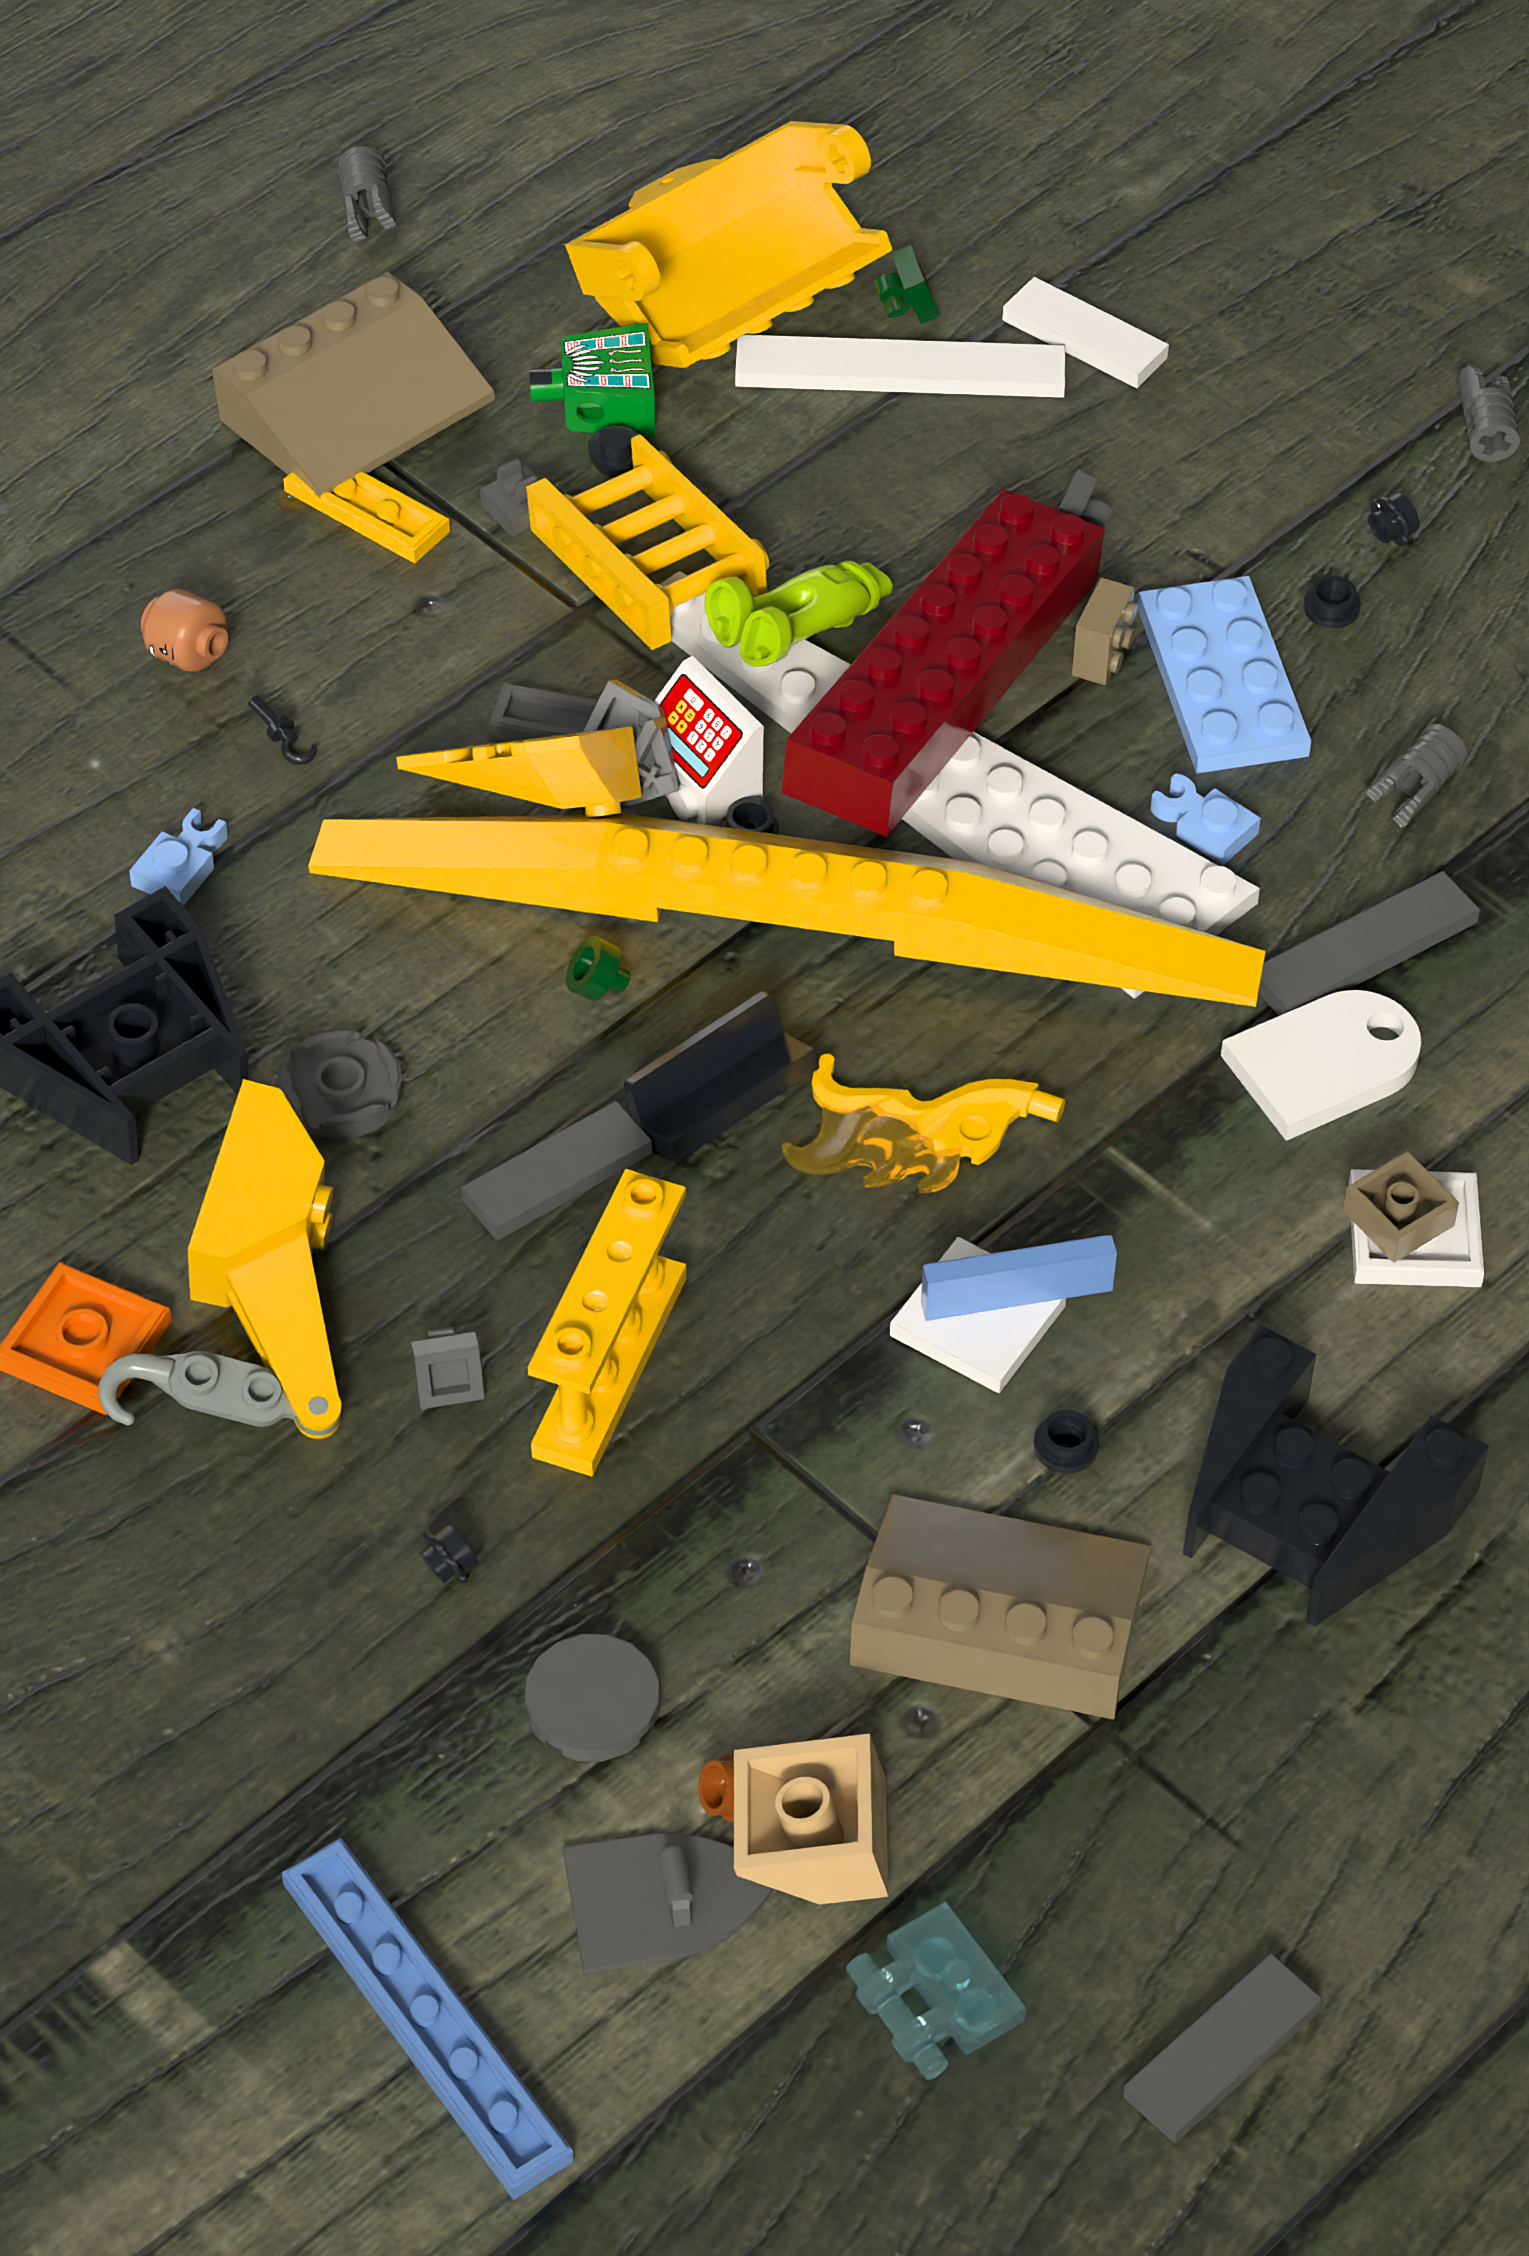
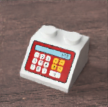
M694 656L687 658L681 663L654 701L664 709L679 791L665 796L681 820L721 827L722 819L726 816L728 808L734 802L744 798L763 800L764 726Z

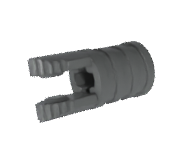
M358 146L347 150L338 160V172L350 239H353L354 242H359L368 237L365 217L376 216L379 223L386 230L395 227L396 224L384 156L377 149L368 146Z
M1471 365L1465 366L1463 370L1461 369L1459 375V387L1470 450L1477 459L1482 461L1497 462L1513 455L1520 444L1508 377L1498 374V376L1492 379L1489 387L1486 388L1485 380L1482 376L1483 372H1481L1482 369Z
M1440 724L1428 725L1402 755L1397 757L1366 790V794L1376 802L1379 798H1384L1397 786L1402 792L1411 796L1412 798H1407L1396 810V815L1392 818L1401 828L1406 827L1434 797L1447 779L1466 762L1468 755L1465 744L1454 731Z

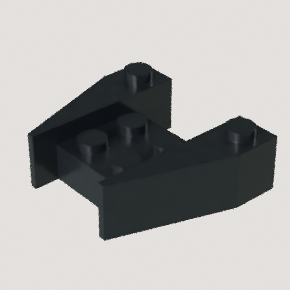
M166 886L114 914L118 959L125 968L46 1013L11 972L0 978V1087L130 1165L139 1161L136 1118L134 1114L212 1069H215L237 1096L243 1079L249 1080L247 1050L201 926Z
M1260 1324L1227 1367L1189 1509L1183 1554L1192 1559L1209 1534L1218 1537L1312 1589L1306 1622L1317 1626L1449 1534L1479 1491L1489 1445L1431 1415L1391 1472L1294 1421V1418L1309 1399L1316 1354Z

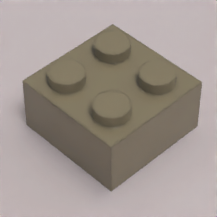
M1100 578L1076 625L1072 676L1106 686L1112 672L1118 673L1123 660L1122 652L1124 648L1130 649L1135 636V628H1131L1138 609V604L1133 602L1135 587Z
M1406 1151L1349 1185L1346 1189L1343 1212L1395 1263L1454 1227L1459 1201Z

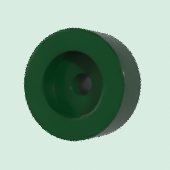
M595 935L587 937L578 946L570 960L566 975V985L569 991L591 1001L599 1000L609 989L617 993L623 992L630 981V972L620 967L621 952L619 947Z

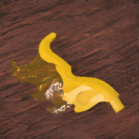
M823 1054L819 1058V1069L813 1072L812 1078L813 1097L817 1104L823 1108L821 1131L811 1144L799 1148L785 1142L782 1144V1151L787 1162L793 1168L806 1174L827 1175L834 1174L847 1167L860 1165L871 1167L875 1171L863 1177L864 1188L885 1187L897 1183L909 1174L925 1172L928 1175L918 1181L919 1193L936 1192L948 1186L955 1179L959 1171L960 1157L968 1156L971 1158L972 1164L980 1165L998 1150L1009 1124L1019 1116L1026 1118L1030 1113L1058 1123L1063 1114L1066 1100L1038 1090V1083L1013 1079H986L968 1083L932 1101H919L908 1090L850 1088L839 1085L833 1080L835 1058L831 1054Z

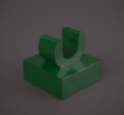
M909 245L891 253L898 273H886L873 281L888 317L902 316L911 306L920 324L940 317L941 315L929 283L912 246Z

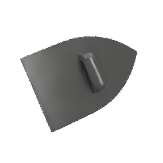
M662 1833L562 1847L583 1974L667 1962L705 1951L741 1929L757 1914L774 1891L773 1888L738 1877L734 1870V1848L703 1837Z

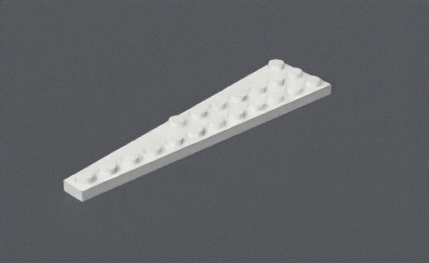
M679 571L660 585L665 587L688 575ZM706 593L674 607L673 614L670 616L672 642L690 656H694L704 667L790 733L796 729L851 665L804 639L792 646L787 656L780 661L765 667H752L741 658L740 643L734 647L727 648L723 647L716 639L708 623L704 608ZM975 732L969 736L902 818V820L953 859L978 862L1215 936L1258 904L1260 888L1235 875L1230 869L1218 866ZM1121 988L1134 999L1144 992Z

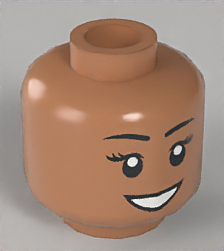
M175 588L154 598L144 610L141 618V631L146 649L154 658L188 672L201 671L218 659L227 647L228 624L225 613L213 601L190 591Z

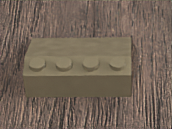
M389 272L372 279L361 287L212 369L220 421L286 474L289 475L293 472L319 498L327 491L331 494L334 493V487L350 478L355 481L356 474L360 472L368 473L495 400V393L492 387L424 299Z
M893 1494L865 1569L853 1615L850 1666L1114 1720L1152 1546Z

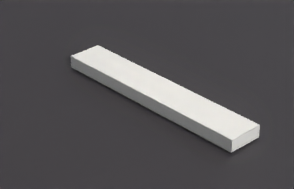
M743 335L737 338L735 386L1064 397L1065 345Z

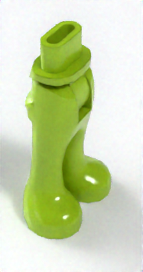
M844 561L837 566L833 564L824 565L808 570L761 596L752 597L751 591L745 582L736 576L717 580L708 587L705 594L704 608L708 623L716 639L723 647L731 648L740 643V656L746 664L752 667H765L786 657L791 647L800 641L829 628L847 627L853 623L855 617L875 609L879 604L880 598L891 594L892 582L887 575L868 562L857 564L853 561Z

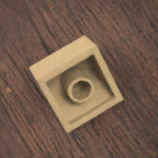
M870 1734L734 1750V1870L738 1877L820 1905L889 1897L886 1778Z

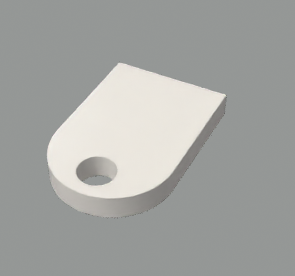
M1347 990L1329 994L1224 1039L1221 1057L1287 1141L1402 1089L1411 1080L1416 1071L1421 1047V1036L1413 1017L1394 1000L1374 992ZM1383 1027L1393 1030L1399 1037L1388 1041L1380 1040L1372 1036L1369 1031L1374 1028Z

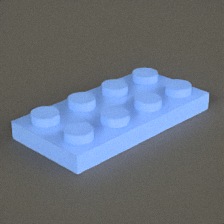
M1249 576L1139 592L1138 611L1196 774L1309 757L1311 739Z

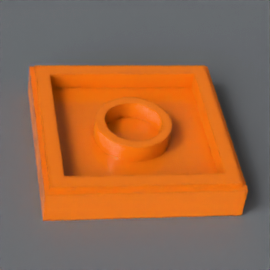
M59 1262L0 1344V1371L107 1416L98 1397L99 1382L106 1368L118 1358L132 1353L150 1354L172 1322L171 1310L165 1305ZM132 1378L120 1384L116 1394L117 1400Z

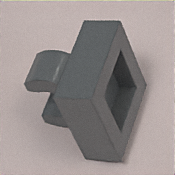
M518 459L498 467V480L480 488V505L511 537L530 528L526 486L540 480L527 466L522 468L521 462Z
M1079 469L1054 506L1056 510L1076 515L1082 520L1102 528L1107 526L1113 512L1112 508L1106 503L1099 500H1089L1098 480Z
M453 1327L429 1330L427 1331L428 1339L411 1342L420 1409L485 1399L479 1344L475 1332L455 1335Z

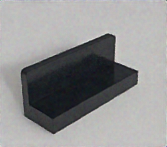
M761 991L627 1078L623 1086L633 1119L652 1140V1148L678 1163L819 1069L814 1048L784 1033L774 996Z

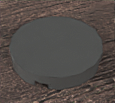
M349 1030L323 1032L300 1042L291 1051V1059L285 1064L284 1068L282 1065L278 1075L279 1087L307 1133L333 1140L357 1138L381 1128L396 1113L403 1095L400 1064L388 1045L376 1038L375 1043L370 1040L361 1039V1033Z
M580 1634L556 1642L536 1659L526 1678L525 1714L534 1735L545 1745L547 1741L552 1747L560 1749L562 1756L575 1761L603 1762L629 1753L641 1743V1737L648 1732L650 1726L652 1730L659 1716V1680L650 1660L633 1644L610 1635Z

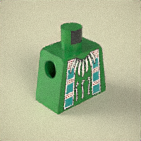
M647 323L565 336L560 341L561 367L529 369L531 402L563 401L565 425L570 431L595 433L606 427L622 426L632 429L644 437L655 436V395Z

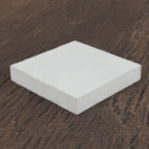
M1351 1169L1349 1185L1374 1170ZM1429 1172L1459 1201L1455 1226L1395 1263L1351 1220L1354 1283L1481 1287L1484 1277L1477 1174Z
M957 1237L938 1262L991 1253ZM921 1283L891 1321L890 1336L985 1387L1000 1393L1065 1308L1066 1298L926 1321L921 1306Z

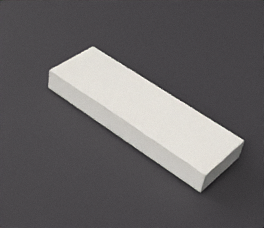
M1033 277L1003 306V321L1050 345H1065L1066 353L1135 388H1138L1168 357L1169 344L1036 277Z

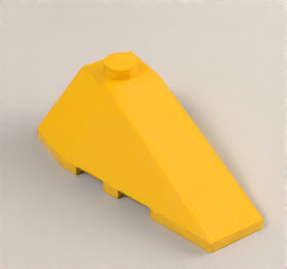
M632 726L429 751L396 757L398 769L560 809L585 806L586 818L622 813L620 802L642 797Z

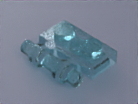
M946 1902L887 1935V1950L895 1962L880 1970L868 1953H863L855 1957L846 1967L847 1973L858 1986L856 1991L858 2000L868 2013H878L894 2035L891 2042L894 2049L904 2062H914L927 2080L940 2075L949 2064L936 2045L939 2040L951 2035L967 2056L1025 2021L1026 2007ZM915 1986L931 2008V2010L917 2018L900 1997L901 1993Z

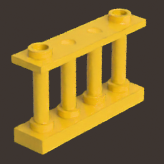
M639 434L631 438L633 469L573 497L560 493L546 478L526 486L531 531L651 650H654L672 641L670 616L673 614V608L706 593L708 587L713 582L736 576L745 582L754 597L767 593L766 570L769 568V559L764 547L757 539L749 538L673 466L672 461L664 451H657ZM640 490H643L655 501L603 527L597 523L592 524L585 517ZM672 519L686 531L633 557L628 553L623 554L616 547V545ZM702 549H705L717 561L665 587L660 584H654L647 577V575Z
M628 1169L624 1170L528 1365L529 1376L559 1385L531 1442L532 1458L593 1477L686 1281V1264L657 1255L686 1196V1187Z

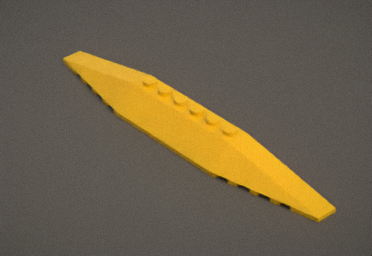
M586 814L326 819L322 822L308 865L309 872L313 874L658 922L663 908L894 941L895 956L1254 1007L1257 1004L1266 952L978 862L632 814H612L586 818Z

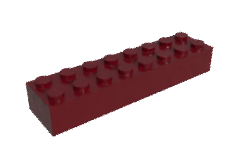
M1003 489L787 738L781 793L887 837L1095 585L1098 577L1105 528L1084 521L1076 515L1067 514L1031 500L1025 495Z

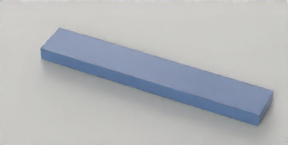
M339 1838L282 1872L283 1885L511 2198L515 2200L574 2162L573 2150L344 1841Z

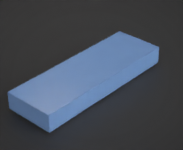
M1112 1235L923 1265L921 1306L925 1320L930 1321L1113 1291L1117 1251Z

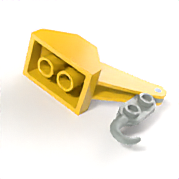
M243 1079L188 1246L190 1300L222 1307L232 1305L265 1367L205 1351H192L185 1354L166 1356L139 1353L129 1354L118 1358L108 1366L99 1382V1400L103 1410L113 1420L125 1425H132L134 1423V1415L120 1406L116 1394L122 1382L130 1378H140L153 1382L186 1408L241 1423L264 1427L273 1425L283 1418H290L294 1420L298 1429L305 1436L313 1439L327 1438L338 1429L341 1422V1400L338 1395L311 1257L313 1248L324 1250L333 1219V1213L329 1212L333 1187L324 1185L325 1161L281 1089Z

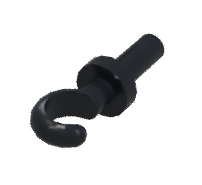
M255 695L250 699L248 706L269 726L266 732L267 736L273 742L283 741L281 751L288 762L303 765L315 758L317 747L312 744L310 751L304 755H297L290 751L289 748L297 741L298 736L292 730L295 723L288 715L285 714L279 717L259 695Z

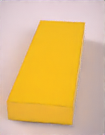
M293 472L283 479L285 492L414 564L450 532L449 518L365 472L356 474L355 481L350 478L334 487V493L331 494L327 491L321 495V498L315 495V492Z

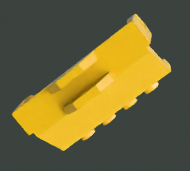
M790 121L722 159H709L675 169L635 191L628 204L629 210L565 244L583 295L594 296L595 300L620 327L647 323L652 362L657 365L686 368L700 359H712L725 354L731 349L730 342L743 335H755L767 330L773 325L772 318L783 312H794L811 305L814 302L813 295L825 288L832 289L850 283L855 279V271L893 250L888 235L884 230L860 227L832 186V183L849 184L869 172L871 167L870 153L860 134L848 125Z

